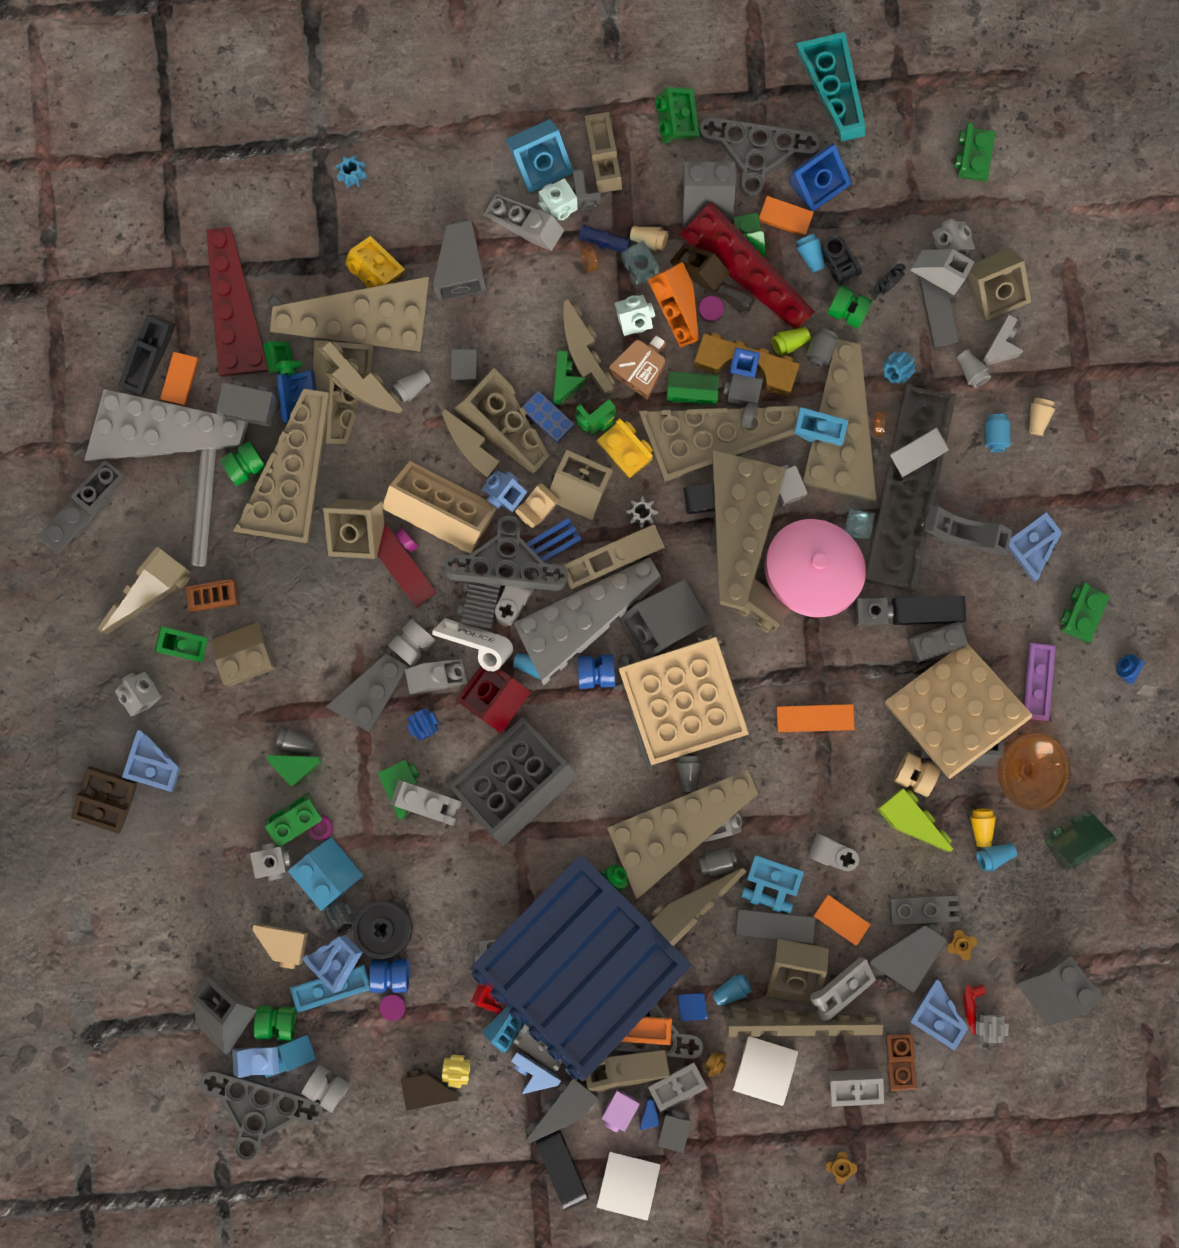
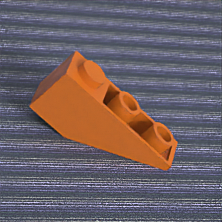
M683 262L647 279L679 347L699 340L694 287Z

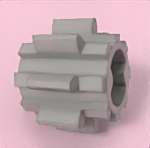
M644 496L641 497L638 503L632 500L631 506L633 509L626 511L627 515L633 516L630 524L638 523L640 524V529H643L646 523L653 525L654 522L651 517L658 515V511L652 509L654 501L644 502ZM638 508H645V512L649 513L646 518H640V515L635 513Z
M980 1015V1021H976V1034L980 1035L981 1042L1004 1043V1036H1009V1024L1005 1022V1016Z

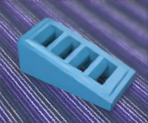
M508 1007L482 1031L486 1038L503 1053L509 1049L524 1026L522 1021L518 1023L512 1019Z

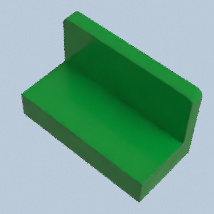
M669 372L666 402L716 406L719 377L717 375Z

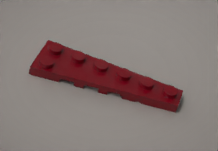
M712 202L680 233V236L688 244L714 253L730 272L728 275L794 329H798L815 313Z
M231 227L207 229L218 374L220 377L269 372L233 230Z

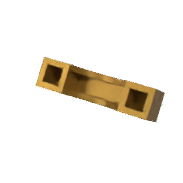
M716 333L703 334L693 368L718 375L723 368L730 365L735 347L760 352L757 371L763 378L765 390L789 398L800 365L795 362V359L784 355L781 358L771 355L769 350L763 348L751 349L747 347L746 343L734 340L729 342L723 340L724 337Z

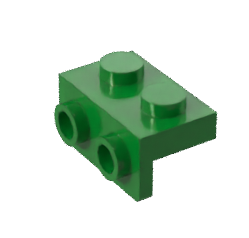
M609 399L589 415L579 404L576 407V424L584 433L589 432L592 436L601 429L604 432L615 423L613 419L616 418V406Z

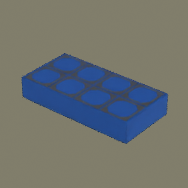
M537 391L522 406L527 416L557 444L575 426L540 391Z

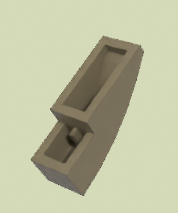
M609 112L586 115L584 117L597 192L604 193L622 190Z
M444 409L442 415L456 447L476 472L487 480L500 468V462L483 450L487 444L483 436Z

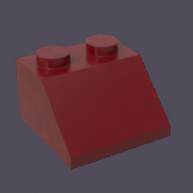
M480 666L455 701L501 734L531 692L502 670L487 671Z

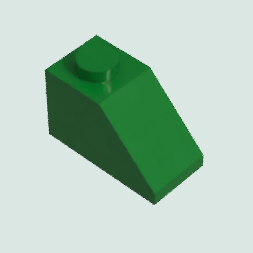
M403 760L377 773L390 801L398 780L415 786L419 784L416 779L420 777L415 764H409L408 760ZM393 806L399 820L407 817L409 811Z

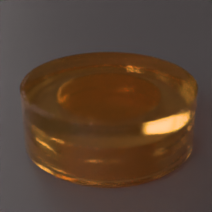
M588 246L580 249L585 270L588 273L596 271L598 269V262L593 248Z
M877 412L875 414V437H884L886 412Z

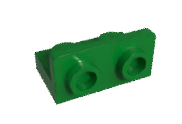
M667 87L656 96L655 108L658 111L659 133L662 143L668 144L673 139L695 140L700 136L693 89Z
M968 122L965 130L961 129L958 144L962 145L961 153H957L954 168L958 169V178L987 182L995 131L973 128V123Z
M1084 582L1079 587L1075 586L1069 600L1072 601L1069 610L1065 609L1061 616L1060 623L1063 625L1060 631L1090 643L1110 596L1089 587L1090 584Z
M308 792L266 818L265 828L276 845L281 847L321 822L322 817L314 807V799Z

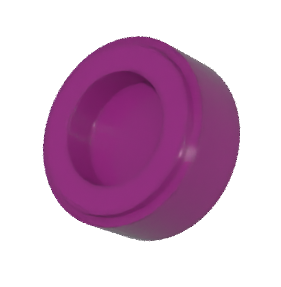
M707 296L702 299L699 304V315L704 321L716 322L722 317L724 305L718 297Z
M403 527L396 532V537L408 551L413 552L419 547L415 539Z
M320 815L322 817L321 822L309 828L307 832L312 839L324 841L332 835L334 825L330 818Z
M390 994L382 999L379 1010L383 1018L395 1021L404 1015L406 1003L401 996Z

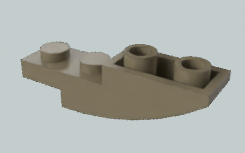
M567 299L564 301L563 307L564 332L567 348L571 359H573V365L579 377L586 378V381L592 378L604 398L613 394L612 385L615 382L608 371L604 373L600 368L601 360L594 350L589 351L595 347L594 338H596L594 330L589 324L585 326L581 320L583 317L581 310L576 304L572 305Z
M322 341L315 347L332 366L325 374L344 392L380 410L401 413L403 411L399 406L400 400L391 391L387 392L382 386L384 384L383 380L374 372L372 374L371 372H362L359 375L360 369L352 361H347L342 356L344 352L334 341L332 343L330 341Z
M654 524L562 566L568 572L567 581L570 588L573 589L663 549L665 545Z

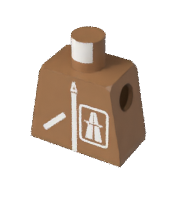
M654 335L648 345L640 340H636L610 365L609 374L648 400L666 365V359L660 355L666 346L665 341Z

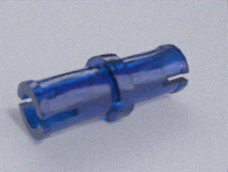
M584 224L579 233V240L598 245L599 249L605 250V248L624 255L627 254L631 239L610 234L609 230L601 231Z

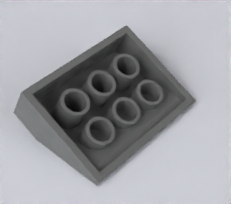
M522 717L448 787L500 844L505 846L578 775L527 720Z

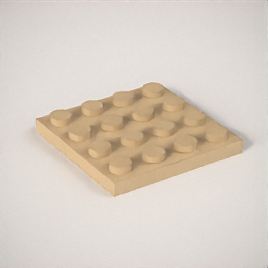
M717 636L619 667V672L651 765L749 735Z
M969 644L946 655L885 701L888 709L949 779L1032 718V713Z

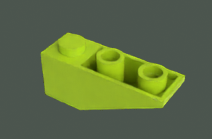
M899 789L876 808L893 829L944 851L951 852L953 850L950 846L952 842L950 837L943 830L939 832L933 825L935 819L927 810L922 812L916 804L919 800L910 790Z

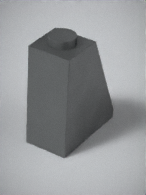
M930 923L928 927L921 924L869 957L867 961L870 965L914 993L947 939L941 936L943 931Z

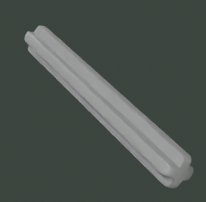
M216 449L201 450L191 556V564L196 567H204L206 565Z

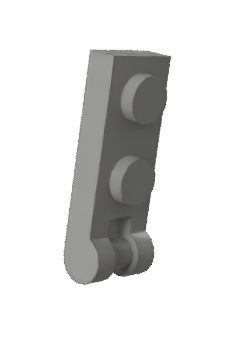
M398 780L390 805L454 826L456 822L454 817L457 809L461 808L462 801ZM443 804L448 805L445 815L440 813Z
M859 957L823 989L811 994L810 999L813 1005L817 1006V1014L821 1021L833 1018L876 981L867 959ZM830 999L831 1003L827 1005V1001Z

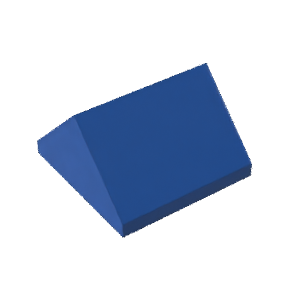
M834 143L792 171L789 181L791 187L810 211H815L852 184Z

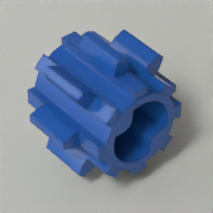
M428 708L420 710L407 718L409 725L406 727L411 736H416L418 741L439 731L437 727L439 721L434 712L430 713Z

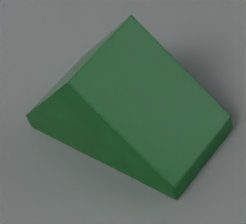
M267 755V761L291 787H297L322 764L321 757Z

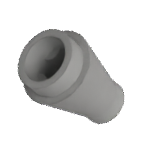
M965 350L958 355L957 360L960 362L969 385L978 388L991 378L990 370L970 350Z
M422 369L415 374L397 380L392 389L402 403L410 402L431 380Z

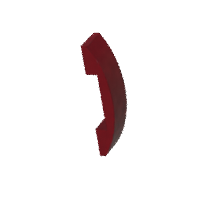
M384 522L378 557L415 607L418 608L437 593Z

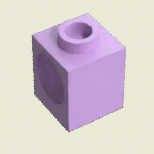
M616 1089L602 1114V1119L605 1121L604 1125L615 1132H618L619 1129L625 1132L640 1105V1101L626 1092Z

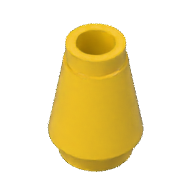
M981 808L972 810L973 815L970 816L976 846H992L996 821L993 809Z

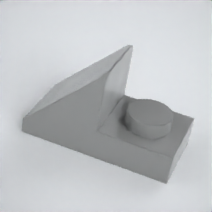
M1008 315L981 361L985 366L1017 358L1021 355L1023 350L1009 343L1017 332V328L1014 325L1018 319Z

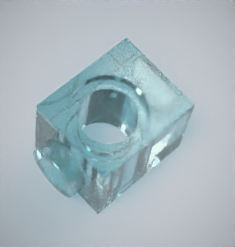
M644 241L622 252V262L636 285L641 282L644 284L648 283L647 279L658 273L659 265ZM637 261H645L648 266L645 269H638L634 264Z

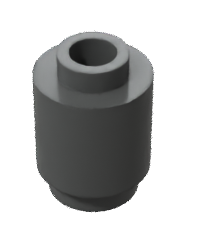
M819 328L818 332L814 333L805 354L809 359L808 363L819 368L829 364L838 343L836 341V333L825 328Z
M727 846L705 852L704 856L698 857L704 877L710 875L712 878L734 871L733 866L738 865L734 850L728 851Z

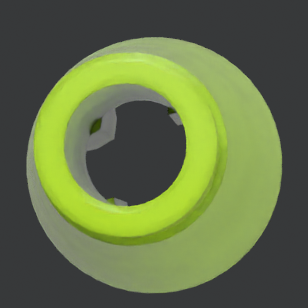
M803 327L777 332L776 336L772 337L771 342L778 356H787L806 344V342H809L811 337L808 329Z

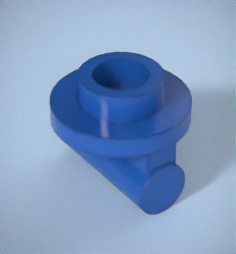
M1133 654L1126 655L1118 662L1116 672L1125 682L1133 685L1145 662Z

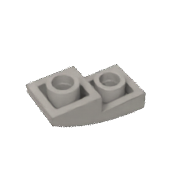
M935 428L891 453L890 456L900 474L904 477L950 449L938 428Z

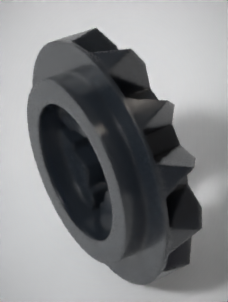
M901 263L892 268L875 285L873 293L876 296L880 294L885 295L904 277L906 266Z

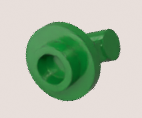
M611 865L600 873L618 892L628 885L627 873L618 865Z

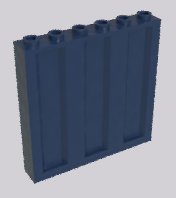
M580 855L469 969L472 971L471 976L480 985L485 984L491 990L490 995L499 1004L504 1003L510 1009L509 1014L518 1023L522 1021L529 1028L528 1033L537 1042L541 1040L548 1047L546 1051L556 1061L560 1059L567 1066L565 1070L573 1079L577 1080L579 1078L583 1081L592 1074L692 964Z

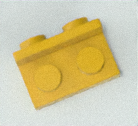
M371 236L349 251L345 262L349 271L356 275L367 288L393 283L403 276L405 269Z
M619 418L612 428L597 439V443L630 479L652 461L651 452L653 450L644 439L640 442L634 435L636 430L628 421L623 422Z

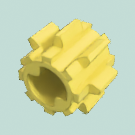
M452 1055L451 1058H445L442 1082L448 1083V1087L461 1088L462 1084L468 1085L470 1060H464L463 1055Z

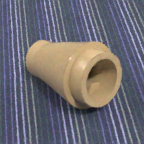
M633 226L630 240L655 252L658 250L664 251L668 241V231L663 230V227Z
M1042 398L1034 399V402L1030 405L1028 433L1043 436L1055 411L1053 408L1055 402Z

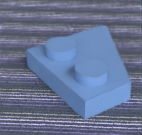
M1047 512L1013 536L1009 543L1008 549L1033 582L1039 579L1045 563L1048 561L1055 544L1062 534Z

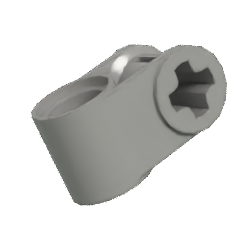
M505 586L495 608L498 623L503 626L514 624L523 607L529 601L534 589ZM507 608H511L512 616L507 615L506 618H502L501 610L506 611Z
M816 833L807 856L808 858L843 871H852L858 866L859 856L856 851ZM850 852V858L854 860L852 864L847 863L845 867L843 866V861L840 860V856L847 855Z

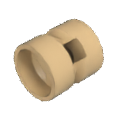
M907 752L896 771L893 782L906 788L912 786L914 792L928 797L936 784L941 769L928 761L921 763L920 757ZM916 769L918 770V773L916 777L913 778L911 776L914 770Z

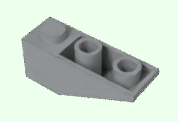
M499 194L494 196L484 213L486 217L515 234L552 251L564 231L552 215Z

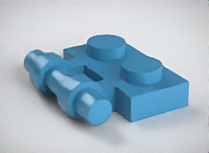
M754 855L746 880L755 882L756 885L754 890L744 887L741 897L749 899L750 903L755 905L760 903L772 907L773 911L779 913L780 911L791 913L793 904L784 901L786 893L797 896L804 872ZM764 886L778 890L776 898L763 894Z

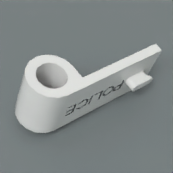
M446 618L432 632V635L479 649L478 661L487 671L498 670L513 652L512 643L508 638Z

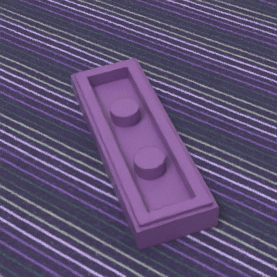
M1028 643L1023 705L1032 713L1030 720L1049 721L1056 645Z

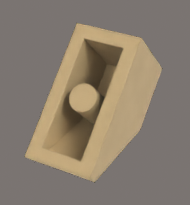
M261 924L253 925V932L271 959L280 962V967L295 969V965L303 964L302 959L305 953L308 933Z

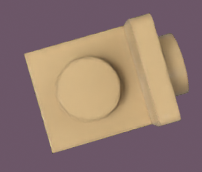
M541 483L533 490L526 501L517 507L515 512L524 523L534 528L548 516L560 500Z

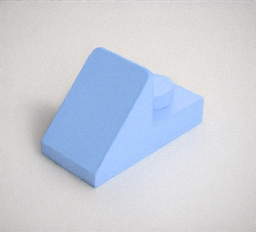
M278 1047L232 1048L233 1075L242 1078L250 1075H274L279 1073Z
M517 1050L511 1062L515 1064L513 1067L515 1070L525 1076L528 1073L532 1075L522 1094L558 1086L561 1082L560 1076Z

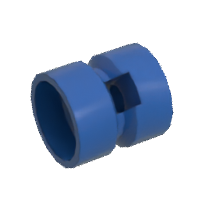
M613 654L599 655L597 659H594L592 655L578 656L579 689L594 688L596 684H599L601 688L615 687Z
M371 959V993L387 992L388 988H391L393 993H408L410 978L408 959H393L391 963H388L386 959Z

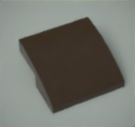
M89 766L86 768L81 791L76 796L71 818L119 834L128 815L138 782Z

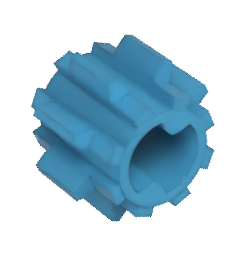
M356 155L348 159L343 156V162L336 165L339 171L337 175L338 181L345 182L347 188L354 184L359 187V182L367 178L366 173L363 171L366 168L365 163L357 161Z
M894 351L883 363L884 376L890 380L889 382H896L897 384L902 382L904 384L916 372L914 369L916 365L914 364V358L908 355V352L902 353L900 351L897 353Z

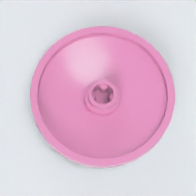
M805 519L787 525L773 538L765 555L764 570L770 589L785 606L805 616L827 617L842 612L858 597L865 582V560L858 544L842 528L827 521Z

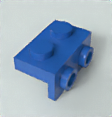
M312 370L290 376L285 374L277 375V391L280 395L281 403L280 415L284 424L288 423L303 389L316 390L314 371Z

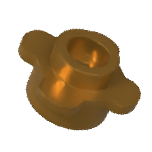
M956 930L953 933L954 937L947 945V950L951 954L959 955L962 960H969L973 947L977 946V939L973 936L965 935L962 930ZM960 943H964L963 948L960 947Z
M713 1052L704 1066V1070L709 1072V1077H714L716 1074L719 1076L727 1065V1062H725L727 1055Z
M840 1151L833 1161L826 1163V1170L832 1172L836 1177L837 1183L843 1184L846 1182V1179L857 1172V1165L849 1161L845 1152ZM840 1165L844 1166L843 1170L839 1169Z

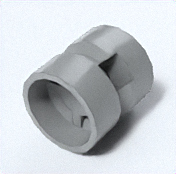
M410 619L402 628L403 634L396 635L387 646L413 667L422 657L421 651H427L436 640L415 621Z
M319 1065L301 1094L312 1101L318 1099L321 1107L333 1113L348 1090L350 1083L339 1076L333 1078L330 1070Z

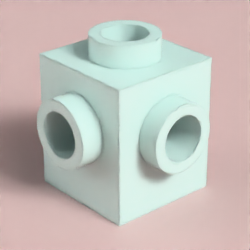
M564 178L554 184L544 186L539 191L537 206L540 211L552 215L556 221L564 220L577 210V197Z
M644 295L630 296L626 300L614 303L619 325L624 336L633 333L639 334L653 328L651 318L655 317L652 303L646 302Z

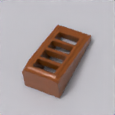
M235 579L186 587L188 612L240 606L237 581ZM226 587L228 600H224L223 588ZM213 589L218 590L219 601L217 602L214 600ZM204 590H208L209 603L206 604ZM194 592H199L200 605H195Z

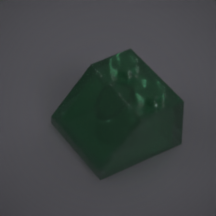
M1082 812L1070 819L1071 825L1064 829L1060 826L1048 834L1050 838L1044 842L1061 868L1074 869L1116 842L1117 839L1094 814L1084 815Z

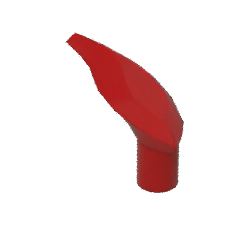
M982 984L973 988L967 985L963 995L965 1015L972 1034H976L977 1006L975 998L986 994V989Z

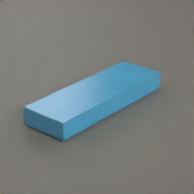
M363 964L353 968L339 992L333 993L320 978L293 986L290 990L298 1013L370 990V979L366 965Z

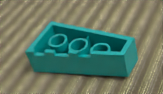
M841 32L796 43L797 55L840 141L864 137L865 122L846 33Z

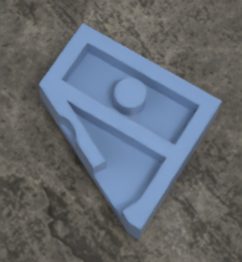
M137 730L122 777L173 792L181 767L143 731Z
M347 935L334 939L330 944L317 949L318 951L306 955L302 959L333 993L341 991L363 953Z
M934 979L909 1022L955 1051L967 1032L968 1027L958 1014L956 1007L951 999H949L941 982Z

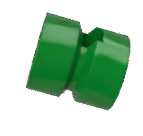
M841 285L827 315L837 320L844 318L847 325L859 329L873 300L861 294L855 296L853 290ZM850 303L857 306L854 314L847 311Z
M250 440L238 448L237 454L230 452L219 459L237 487L249 480V473L259 474L266 466Z
M258 1005L254 1021L255 1039L270 1040L273 1036H276L277 1040L293 1041L296 1029V1008L280 1006L278 1010H275L274 1006Z

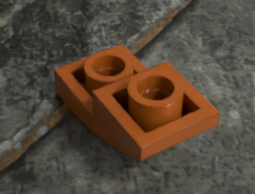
M913 1034L887 1035L889 1090H916Z

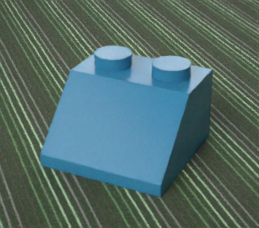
M551 119L505 139L512 159L529 193L573 174L561 135Z
M332 837L308 853L288 871L321 911L326 910L328 906L333 904L364 877V874Z

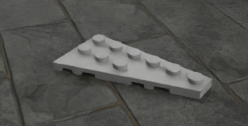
M104 389L84 461L92 463L99 460L111 461L128 457L139 458L168 455L175 452H196V450L204 449L215 450L240 447L244 441L248 422Z
M650 557L514 622L516 630L543 685L550 681L549 677L558 669L562 670L567 666V661L576 653H581L610 627L609 624L618 616L621 618L631 604L636 600L640 601L662 581Z

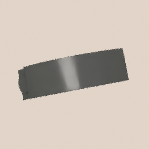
M930 506L925 519L924 531L930 533L929 537L974 551L1007 555L1012 530L1001 524L965 519L939 506Z

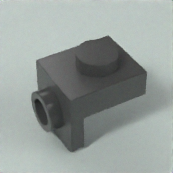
M583 170L573 171V180L568 181L569 186L577 197V208L582 207V209L589 210L596 208L597 205H601V192L586 194Z

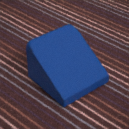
M735 347L728 371L755 378L760 352Z
M704 992L678 995L681 1021L707 1019Z
M652 1096L647 1098L639 1125L640 1130L656 1127L659 1124Z

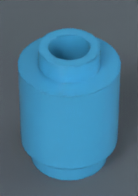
M988 415L985 422V447L990 448L991 452H1004L1007 447L1011 446L1008 415Z

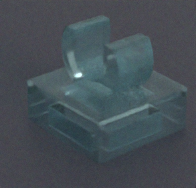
M849 509L845 533L853 537L869 540L875 514Z

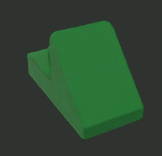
M758 213L733 217V225L766 259L764 231H761Z
M558 351L554 389V405L557 406L561 405L586 384V378L567 376V374H572L573 359H568V351Z
M160 626L154 651L168 656L203 662L208 638Z

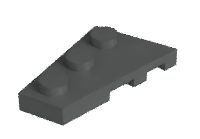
M385 654L326 707L371 733L405 675V669L409 667Z

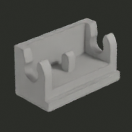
M524 1024L513 1043L554 1071H557L562 1061L560 1059L558 1061L553 1059L546 1051L548 1047L541 1040L539 1042L534 1040L528 1033L529 1028Z
M695 1063L648 1087L662 1113L708 1089Z
M879 1069L827 1071L830 1088L828 1093L832 1107L884 1104L883 1077Z

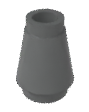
M282 727L275 747L281 748L280 751L310 755L315 741L290 727L288 729Z
M698 754L679 756V761H676L682 791L695 792L697 791L702 761L699 760Z

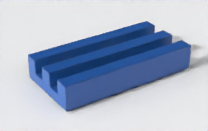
M567 518L526 544L538 556L539 553L572 534L573 539L540 558L545 563L582 541L570 519ZM563 528H569V530L563 532L562 534L558 535L557 537L553 538L547 543L541 545L540 547L536 549L533 548L534 545L540 543L541 541L545 540L546 538L550 537L556 532L562 530Z

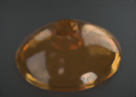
M1027 733L1015 738L1005 748L1003 758L999 761L998 779L1004 795L1014 805L1026 810L1046 809L1062 797L1068 786L1070 778L1069 759L1064 748L1054 738L1041 733ZM1025 766H1027L1028 769L1026 774H1024Z

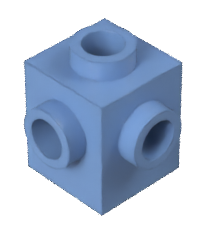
M498 470L487 479L486 484L481 489L488 495L486 500L496 508L503 506L511 512L514 511L527 493L518 484L520 480L508 471L504 474Z

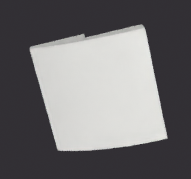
M748 1036L733 1091L783 1106L798 1051Z
M609 1152L596 1208L648 1220L660 1164Z

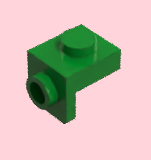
M268 341L263 344L269 373H280L290 376L295 374V370L303 366L302 361H293L289 342Z

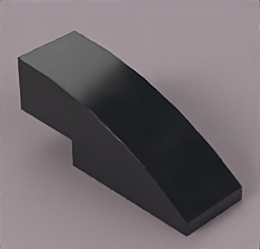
M154 314L146 315L139 338L134 339L119 386L143 395L166 351L176 326L175 323Z

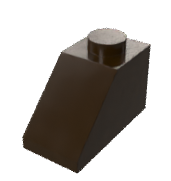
M687 243L683 244L670 261L673 266L683 262L691 280L699 286L714 292L722 285L724 279L730 273L714 253Z
M421 1068L406 1071L407 1075L401 1078L406 1111L457 1101L460 1098L459 1091L453 1087H448L447 1083L442 1082L440 1078L431 1072H422Z

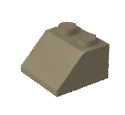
M1012 248L973 264L967 275L969 288L985 321L1031 303L1025 262Z
M335 499L323 508L328 556L370 559L377 557L384 529L382 501Z
M260 622L212 639L214 658L223 685L230 687L277 669Z
M777 939L766 996L813 1005L810 996L812 993L823 988L827 975L829 948Z

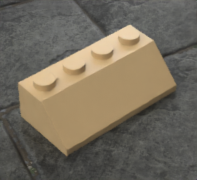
M411 461L408 462L390 484L383 503V509L394 516H398L470 554L482 540L498 509L484 498Z

